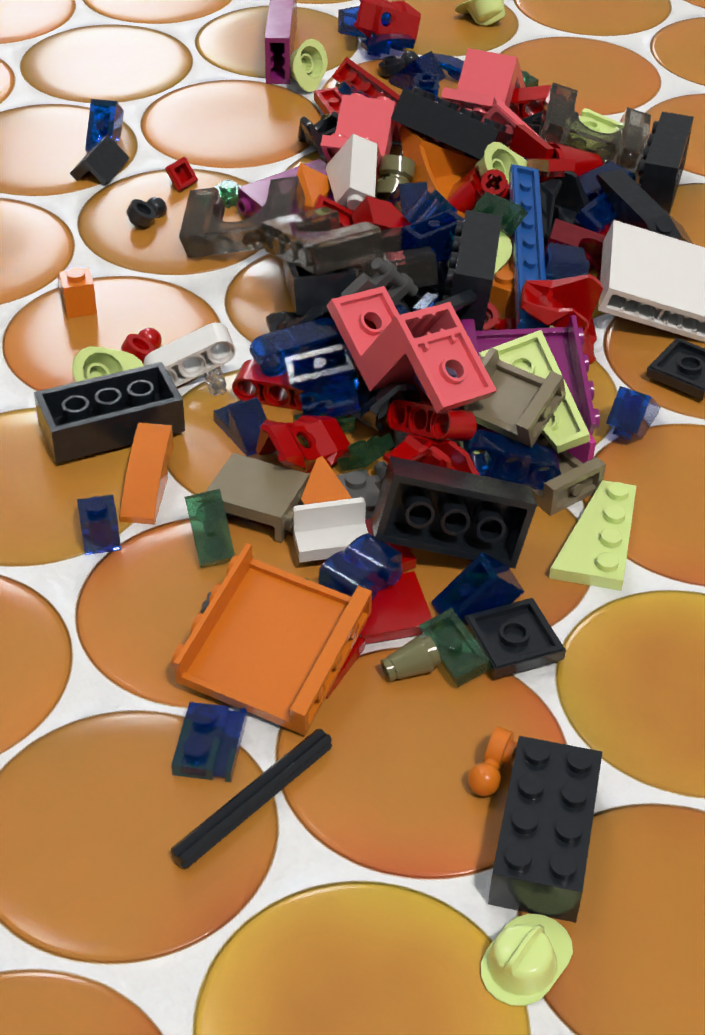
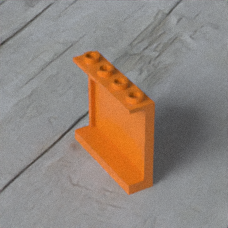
M246 543L239 556L234 555L230 560L227 576L222 584L217 583L210 594L209 605L204 613H198L191 626V634L185 644L180 643L177 646L172 657L176 681L188 688L305 736L371 614L372 591L357 586L352 597L253 559L252 545Z

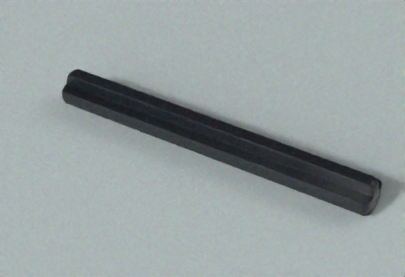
M316 729L175 844L170 850L173 861L182 869L190 867L328 752L332 747L330 735L326 734L322 729Z

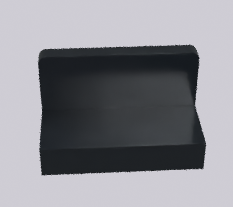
M107 134L88 151L72 169L70 174L78 181L90 170L103 185H107L128 161L129 156Z

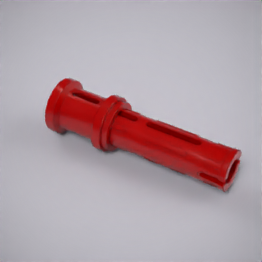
M491 169L484 173L481 178V186L486 197L493 202L501 199L510 200L508 196L509 184L505 174L498 169Z

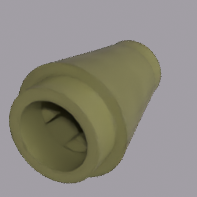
M428 635L423 638L420 636L415 637L388 655L387 658L380 660L386 678L391 682L395 679L398 680L433 672L434 667L441 664V658L433 639Z

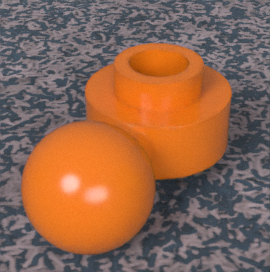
M498 726L495 728L485 752L484 762L475 765L468 774L469 787L475 794L490 796L499 789L501 785L499 771L503 769L505 764L511 766L515 759L518 742L513 741L514 732Z

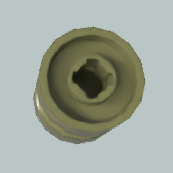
M382 156L379 175L382 178L377 180L375 197L392 204L409 203L412 185L409 182L414 178L416 163L404 156Z

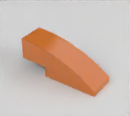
M138 423L125 476L119 516L120 522L155 525L168 480L167 467L174 446L172 425Z

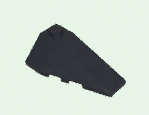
M622 169L597 174L596 179L621 222L692 243L683 226Z

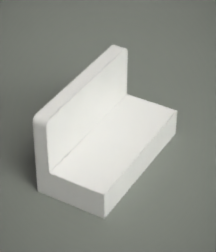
M364 498L294 506L293 539L299 563L371 553V540L365 524L366 503Z

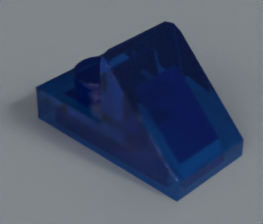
M252 398L245 402L240 400L213 411L214 422L247 457L257 453L256 446L260 434V426L267 419L258 398Z

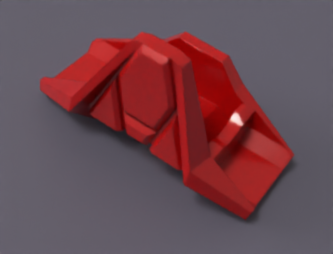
M360 0L357 21L354 23V26L369 38L373 34L392 45L415 44L421 14L404 0ZM385 12L390 15V23L387 26H383L381 23V16Z
M590 274L556 280H527L522 287L520 308L535 321L545 325H553L554 327H568L571 315H576L578 328L582 327L584 332L583 354L588 355L589 364L596 361L593 351L597 336L592 314L603 291L602 283Z
M302 415L292 423L275 422L266 419L260 426L261 429L256 446L258 455L271 454L277 450L279 453L278 460L281 464L289 469L304 473L311 472L316 459L321 456L331 466L353 451L339 423L331 416ZM303 436L308 441L309 448L303 447L297 440V437Z
M408 434L404 441L390 453L383 455V459L387 463L390 456L480 475L469 453L452 440L441 441Z

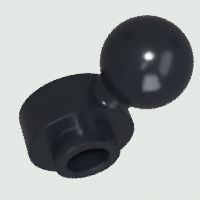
M406 51L402 54L401 59H397V56L384 57L382 62L378 64L380 75L393 76L402 73L404 69L414 70L419 65V56L414 51Z
M152 197L147 202L134 199L128 206L126 214L130 222L135 226L149 227L155 218L163 217L166 214L167 205L160 197Z

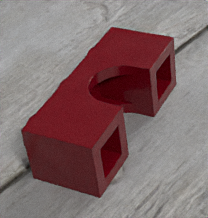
M555 219L544 249L545 262L569 270L571 263L574 261L590 262L598 272L597 279L600 281L603 241L606 236Z

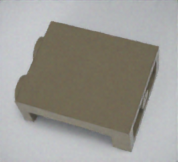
M491 347L486 355L480 357L497 391L489 398L460 406L459 409L472 412L477 424L532 448L566 395L564 378L562 375L551 371L547 378L544 379L503 362L499 359L498 350Z
M546 438L534 444L532 448L512 439L501 444L499 447L497 472L510 482L529 485L537 506L549 516H552L593 495L604 478L606 464L597 457L582 463L567 450L557 453Z
M232 453L203 494L204 521L217 525L227 512L273 526L275 529V541L282 543L289 531L293 532V507L304 505L301 497L308 482L309 474Z

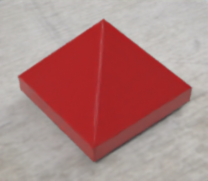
M185 156L165 167L178 192L198 181Z

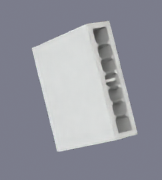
M613 220L603 241L600 276L603 291L599 298L598 310L705 342V247Z

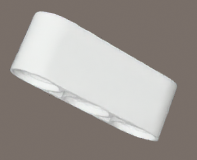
M214 322L150 352L145 357L143 364L146 366L162 362L177 387L229 362L235 356L236 350L228 328L222 323Z

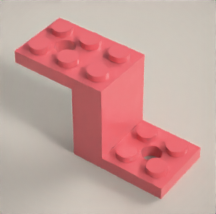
M468 48L457 89L444 87L441 98L459 105V112L462 107L482 116L498 100H501L509 108L514 89L526 87L518 58Z
M359 93L342 95L336 131L331 136L322 135L321 148L327 163L330 162L350 136L355 134L378 144L376 174L379 175L382 156L390 155L392 141L401 142V124L391 120L396 102L383 96L375 99L367 98Z
M385 286L334 298L327 304V308L369 391L384 388L391 382L401 383L414 379L416 373L437 414L489 398L497 391L451 302L399 315ZM364 318L372 321L376 329L369 328L365 324ZM445 366L454 369L457 373V378L450 376Z

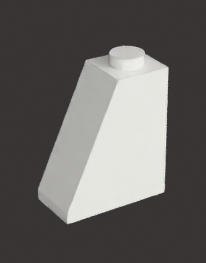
M352 134L326 165V172L335 202L355 210L366 196L375 198L377 143Z

